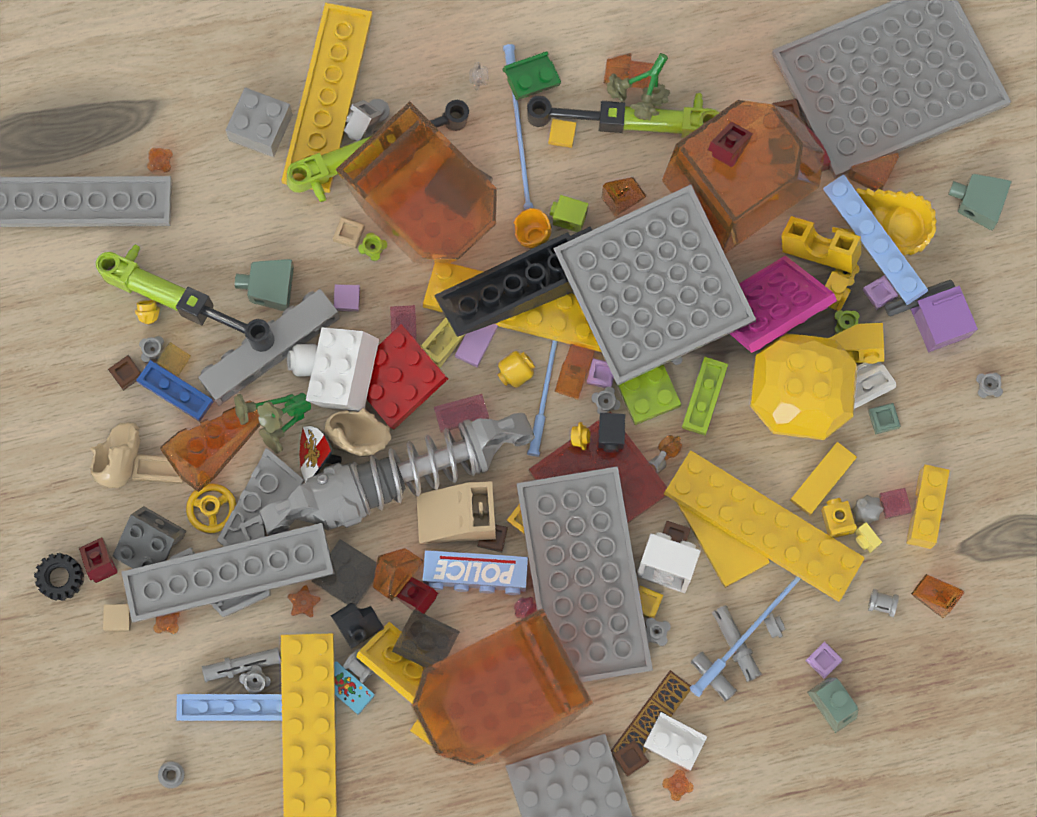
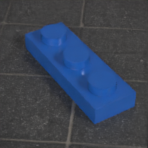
M151 360L136 380L138 384L198 422L202 420L214 402L212 398Z

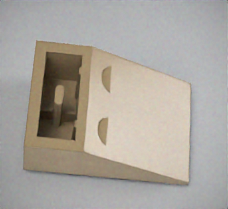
M492 481L464 483L421 493L419 497L417 496L419 544L496 539Z

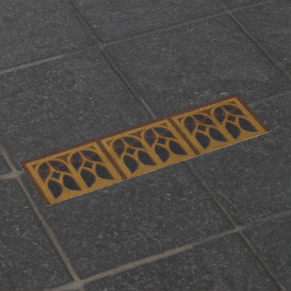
M670 670L613 746L611 752L616 753L635 740L643 753H645L647 749L643 746L660 713L671 717L691 691V685Z

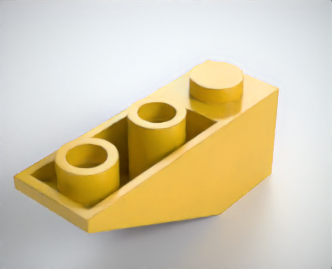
M883 323L856 324L829 338L835 339L855 363L866 362L874 364L884 362Z

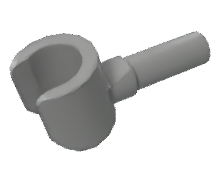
M661 451L658 456H655L647 463L648 467L652 464L656 467L655 474L666 468V461L664 459L666 452Z

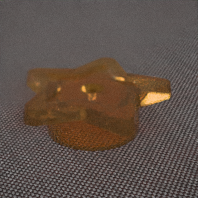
M304 585L300 592L288 594L287 596L293 604L292 616L304 613L310 618L313 617V606L321 600L320 597L310 594L307 585ZM302 600L306 601L305 605L301 604Z

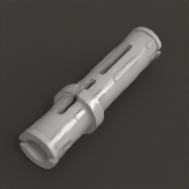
M727 605L718 608L717 611L714 610L712 615H714L731 649L742 636L727 609ZM743 642L733 653L734 656L732 658L734 662H738L746 681L749 682L762 674L751 655L753 653L751 648H747L745 642Z
M278 647L234 659L228 657L224 658L222 662L202 666L205 682L226 676L233 678L234 674L250 671L253 665H259L262 668L280 664L281 657Z

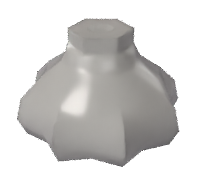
M866 495L864 498L857 500L856 506L852 511L857 522H867L870 525L873 521L879 520L884 508L880 504V498Z

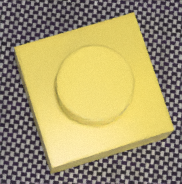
M867 522L855 532L857 536L855 539L859 546L864 550L867 549L870 553L882 543Z

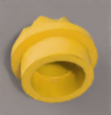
M143 300L136 303L137 309H135V314L140 322L152 324L157 320L160 307L157 306L156 301Z

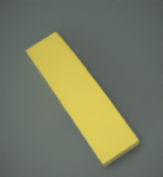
M445 317L421 346L441 368L464 335L457 337Z

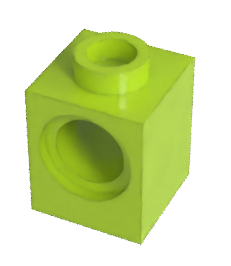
M560 195L558 202L554 201L550 210V216H553L552 225L574 232L581 231L588 213L589 203Z

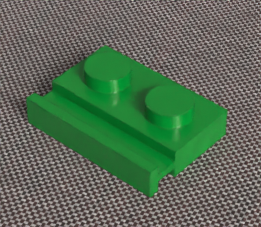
M548 51L503 67L502 70L506 73L507 81L516 101L561 84L554 64L548 57Z

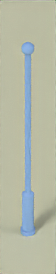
M504 45L503 51L505 52L506 65L516 62L515 45ZM512 92L525 195L523 207L526 210L533 208V204L530 202L518 100L516 101Z
M552 340L539 414L535 416L533 427L535 438L530 442V448L527 451V455L540 456L539 449L545 423V416L543 414L557 341Z
M796 576L724 657L717 659L695 685L690 687V690L696 696L700 697L702 695V691L726 666L725 662L801 578Z

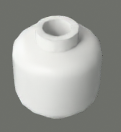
M316 344L294 345L292 350L287 353L288 370H292L293 374L297 377L311 376L318 346Z

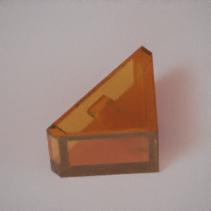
M898 152L851 166L848 173L849 179L873 191L883 190L898 161Z
M634 177L606 182L602 188L601 198L613 215L617 216L643 200L646 194Z
M406 548L378 556L373 588L393 601L424 561Z
M925 574L911 594L941 618H944L951 612L965 592L960 588Z

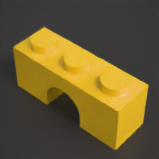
M793 216L790 217L781 234L783 253L853 273L861 256V236L837 230L834 238L828 239L816 232L813 222Z
M924 464L919 471L915 492L917 501L914 514L910 519L906 544L932 549L937 543L949 469Z

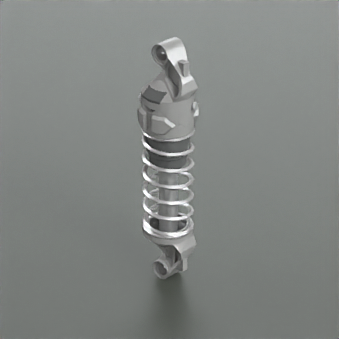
M514 413L498 421L482 418L474 421L466 419L459 423L461 441L455 442L450 430L445 428L444 436L447 446L437 449L433 439L427 434L425 441L428 453L419 456L413 443L408 441L407 450L410 460L402 463L394 449L390 448L388 451L389 456L380 460L371 455L370 461L359 465L354 461L349 463V465L333 464L325 467L323 473L307 478L306 483L300 484L287 499L265 506L260 511L268 536L289 531L290 525L295 520L313 524L323 523L326 531L342 525L348 528L361 523L362 518L367 516L366 514L370 515V509L378 508L383 510L384 504L392 502L393 499L401 504L402 495L406 489L404 483L408 485L414 495L419 497L421 493L419 478L424 476L429 485L437 490L440 484L438 471L441 469L447 478L454 483L458 479L456 465L458 463L462 464L469 475L474 476L475 473H485L489 470L494 454L504 442L513 443L514 446H523L533 441L535 435L525 413ZM470 459L471 469L466 463V460ZM452 466L453 476L447 467ZM431 473H433L434 482L429 475ZM412 480H415L416 489L411 482Z

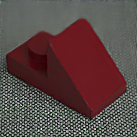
M730 122L710 142L708 150L712 152L714 158L733 167L752 138L753 133Z
M103 537L79 548L85 571L90 581L93 580L95 583H98L118 573Z
M405 573L390 594L422 617L436 600L439 593L432 587Z

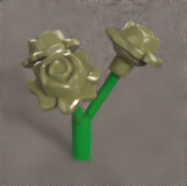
M660 53L651 70L631 79L626 78L622 80L615 73L611 74L609 77L610 82L607 83V91L611 98H619L621 102L627 99V89L632 87L633 83L651 76L649 87L643 88L642 101L630 104V107L634 109L635 117L639 119L651 120L652 115H659L660 112L656 111L655 107H660L663 103H668L670 90L665 89V85L658 83L659 74L668 60V56Z

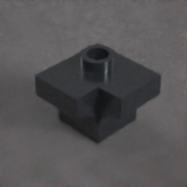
M351 602L331 615L351 649L384 629L371 605L366 608H357L355 603Z

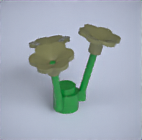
M291 393L285 397L259 403H246L242 394H237L234 397L235 411L241 425H245L249 421L248 413L255 412L257 409L260 415L259 423L263 426L259 430V434L263 438L264 443L277 454L283 450L279 440L284 436V432L296 422L305 418L304 413L311 410V403L306 401L307 395L304 393L296 396ZM285 403V407L282 409L274 407L276 404ZM287 413L291 417L294 416L282 427L281 418L283 414Z

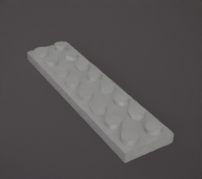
M171 176L0 177V227L170 226Z
M323 523L121 572L131 619L134 623L335 574Z

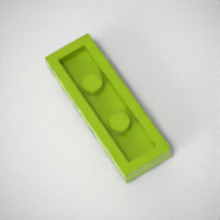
M704 356L682 429L706 436L728 367L727 363Z

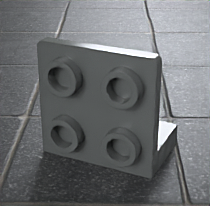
M143 506L130 515L113 553V557L132 569L166 561L172 547L184 538L186 530Z

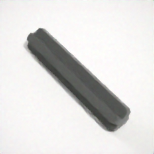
M947 280L928 287V292L906 305L902 298L892 300L885 304V311L888 316L902 313L919 306L918 300L954 288L955 285L952 280Z

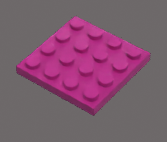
M783 256L739 283L756 318V322L730 333V335L753 353L777 337L783 336L798 324L804 323L816 313L827 309L829 305L837 301L835 294L787 256Z

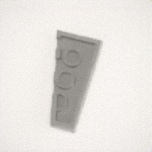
M266 448L217 541L224 547L246 542L247 540L240 524L261 515L260 511L268 504L287 499L300 484L305 482L304 479Z

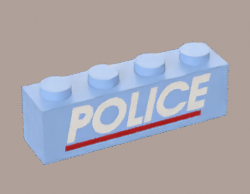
M425 550L423 583L435 590H443V587H454V591L468 592L469 588L479 589L480 593L493 594L495 590H504L507 595H520V592H526L528 557Z

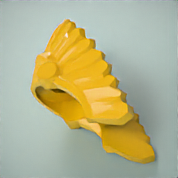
M869 188L866 190L856 189V192L870 211H873L872 214L902 255L911 256L917 252H922L928 246L936 232L937 221L935 218L936 211L931 207L930 201L925 200L923 196H916L913 191L905 194L901 190L892 192L890 190L883 191L878 189L874 192ZM832 227L833 233L840 230L856 235L852 229Z

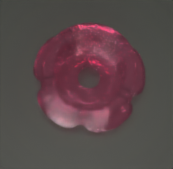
M522 597L514 605V610H516L515 616L524 621L531 618L537 609V605L533 602L532 597Z

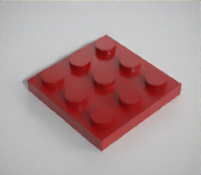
M400 324L377 347L367 400L386 424L395 430L449 378L408 329Z

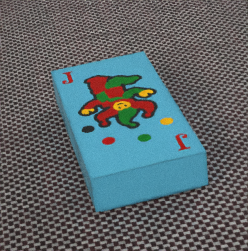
M335 661V696L359 715L375 697V694Z

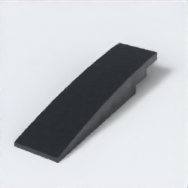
M588 227L571 236L567 232L434 295L456 336L459 337L498 323L572 293L571 285L553 248L592 231V228Z

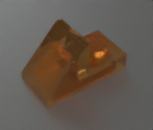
M631 53L609 58L606 62L604 83L610 82L609 77L613 73L622 80L634 78L651 70L654 63L632 61ZM651 76L633 83L632 87H649Z
M573 344L570 345L555 388L556 393L579 400L594 357V351Z

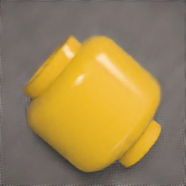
M513 351L498 363L500 372L497 375L505 386L510 384L514 388H518L534 376L533 369L535 365L524 351L522 353Z

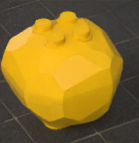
M785 333L755 356L750 407L773 434L825 440L853 418L858 366L835 339Z

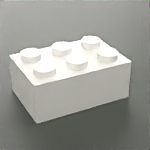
M322 327L306 401L322 408L357 412L365 408L379 339L364 331Z
M664 533L650 534L637 577L685 593L701 550L696 549V545L687 541H681V544L671 541V537Z

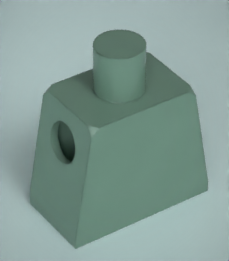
M972 174L967 185L953 181L948 195L961 199L958 212L961 215L993 231L998 223L1012 181Z
M291 259L252 262L250 275L236 274L235 288L247 289L248 299L251 303L285 311L290 305L294 272L293 262Z
M827 678L807 692L835 733L857 719L858 706L837 678Z

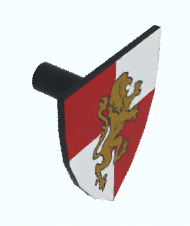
M313 426L303 427L300 439V468L305 483L307 478L317 475L324 463L333 465L336 463L341 464L342 462L341 456L331 454L333 449L325 433Z

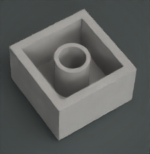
M244 88L226 128L229 141L274 157L293 116L291 106L286 102Z

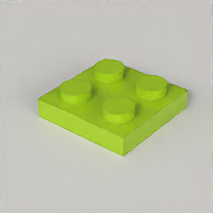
M664 364L617 385L634 425L681 407V402Z

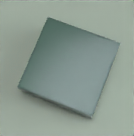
M894 403L868 410L875 435L901 427Z

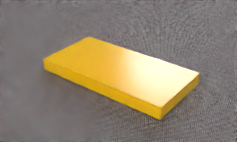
M676 502L724 588L770 563L767 557Z

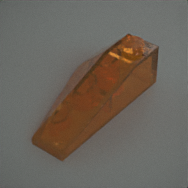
M235 407L230 408L210 421L205 419L200 422L199 426L190 430L185 428L178 431L160 449L178 476L197 492H200L217 477L261 426L259 423L260 415L257 409L255 412L248 413L249 421L245 425H241L236 415Z

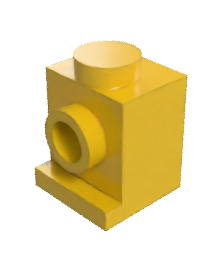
M833 271L825 286L835 294L837 301L828 307L839 311L842 309L851 289L847 288L850 280Z
M841 498L828 500L826 502L827 506H823L821 510L827 534L832 538L854 534L857 527L853 520L849 501L842 502ZM841 512L844 518L841 520L837 519L835 513Z

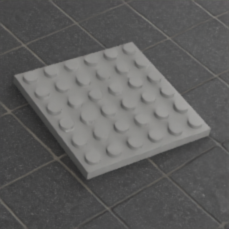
M692 185L553 248L617 385L756 322L749 303Z

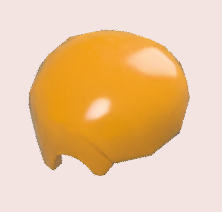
M526 209L514 220L515 237L525 248H535L544 244L551 236L552 229L549 218L540 209Z

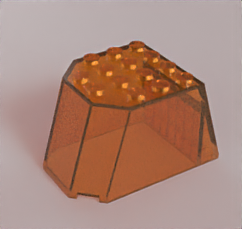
M737 100L676 143L662 182L671 194L692 185L724 254H726L820 187L825 151L797 114L773 104ZM730 122L753 133L752 138L733 167L714 158L712 152L708 150L710 142Z
M410 101L336 168L337 173L362 210L414 263L454 262L460 259L496 225L497 188Z
M542 608L423 669L412 708L436 755L470 766H480L498 763L567 727L590 707L593 702Z

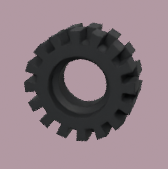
M57 553V555L50 554L47 559L43 558L41 565L38 564L36 567L38 569L37 573L34 572V577L36 578L35 585L39 588L38 590L46 597L56 601H64L67 598L74 597L73 594L80 591L79 587L84 582L82 581L84 573L81 570V565L71 556ZM59 567L65 568L69 574L67 583L61 587L53 586L50 581L51 572Z

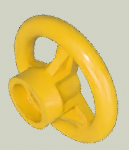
M205 484L195 489L189 496L186 514L189 522L197 530L204 533H217L222 531L237 504L234 495L226 487L219 484ZM208 491H216L222 494L219 498L213 495H206L201 500L197 499L201 494ZM228 501L229 513L226 519L218 524L216 514L220 511V507ZM214 504L215 508L212 511H208L207 506ZM194 506L200 508L201 512L208 516L209 526L197 520L194 514Z

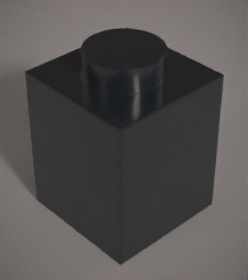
M600 413L598 448L608 453L619 452V449H624L625 414Z

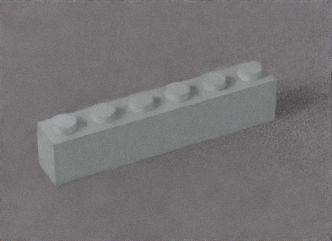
M321 289L316 292H309L303 297L300 304L288 307L282 313V317L276 321L271 320L268 322L275 338L274 344L269 350L263 352L256 351L252 348L248 339L245 338L239 348L227 351L221 357V361L215 365L210 364L201 371V375L198 378L218 406L287 357L288 351H291L294 345L306 344L321 333L322 327L328 328L340 319L338 311ZM259 333L255 338H261L265 333Z

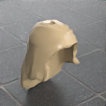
M362 408L359 412L340 411L331 415L325 423L324 433L331 446L359 457H368L370 454L374 455L379 450L385 449V445H388V442L391 440L390 427L378 422L374 418L375 414H370L365 408Z
M119 423L111 429L106 442L98 443L96 447L90 448L94 455L90 468L94 482L107 488H120L128 482L141 442L138 431L140 428L136 423Z

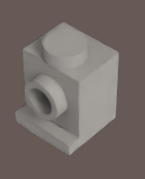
M362 100L351 106L350 109L353 111L348 115L346 119L348 124L344 129L346 135L354 141L370 137L382 116L380 111L365 100Z

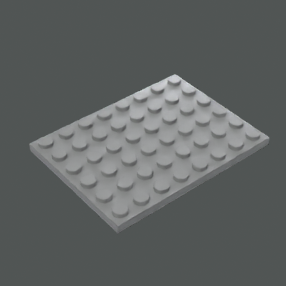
M893 0L772 51V55L794 99H797L798 107L809 129L821 141L831 161L829 169L834 179L1009 106L1011 103L958 0Z

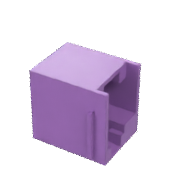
M960 285L918 300L919 306L911 309L928 353L970 338L978 330Z

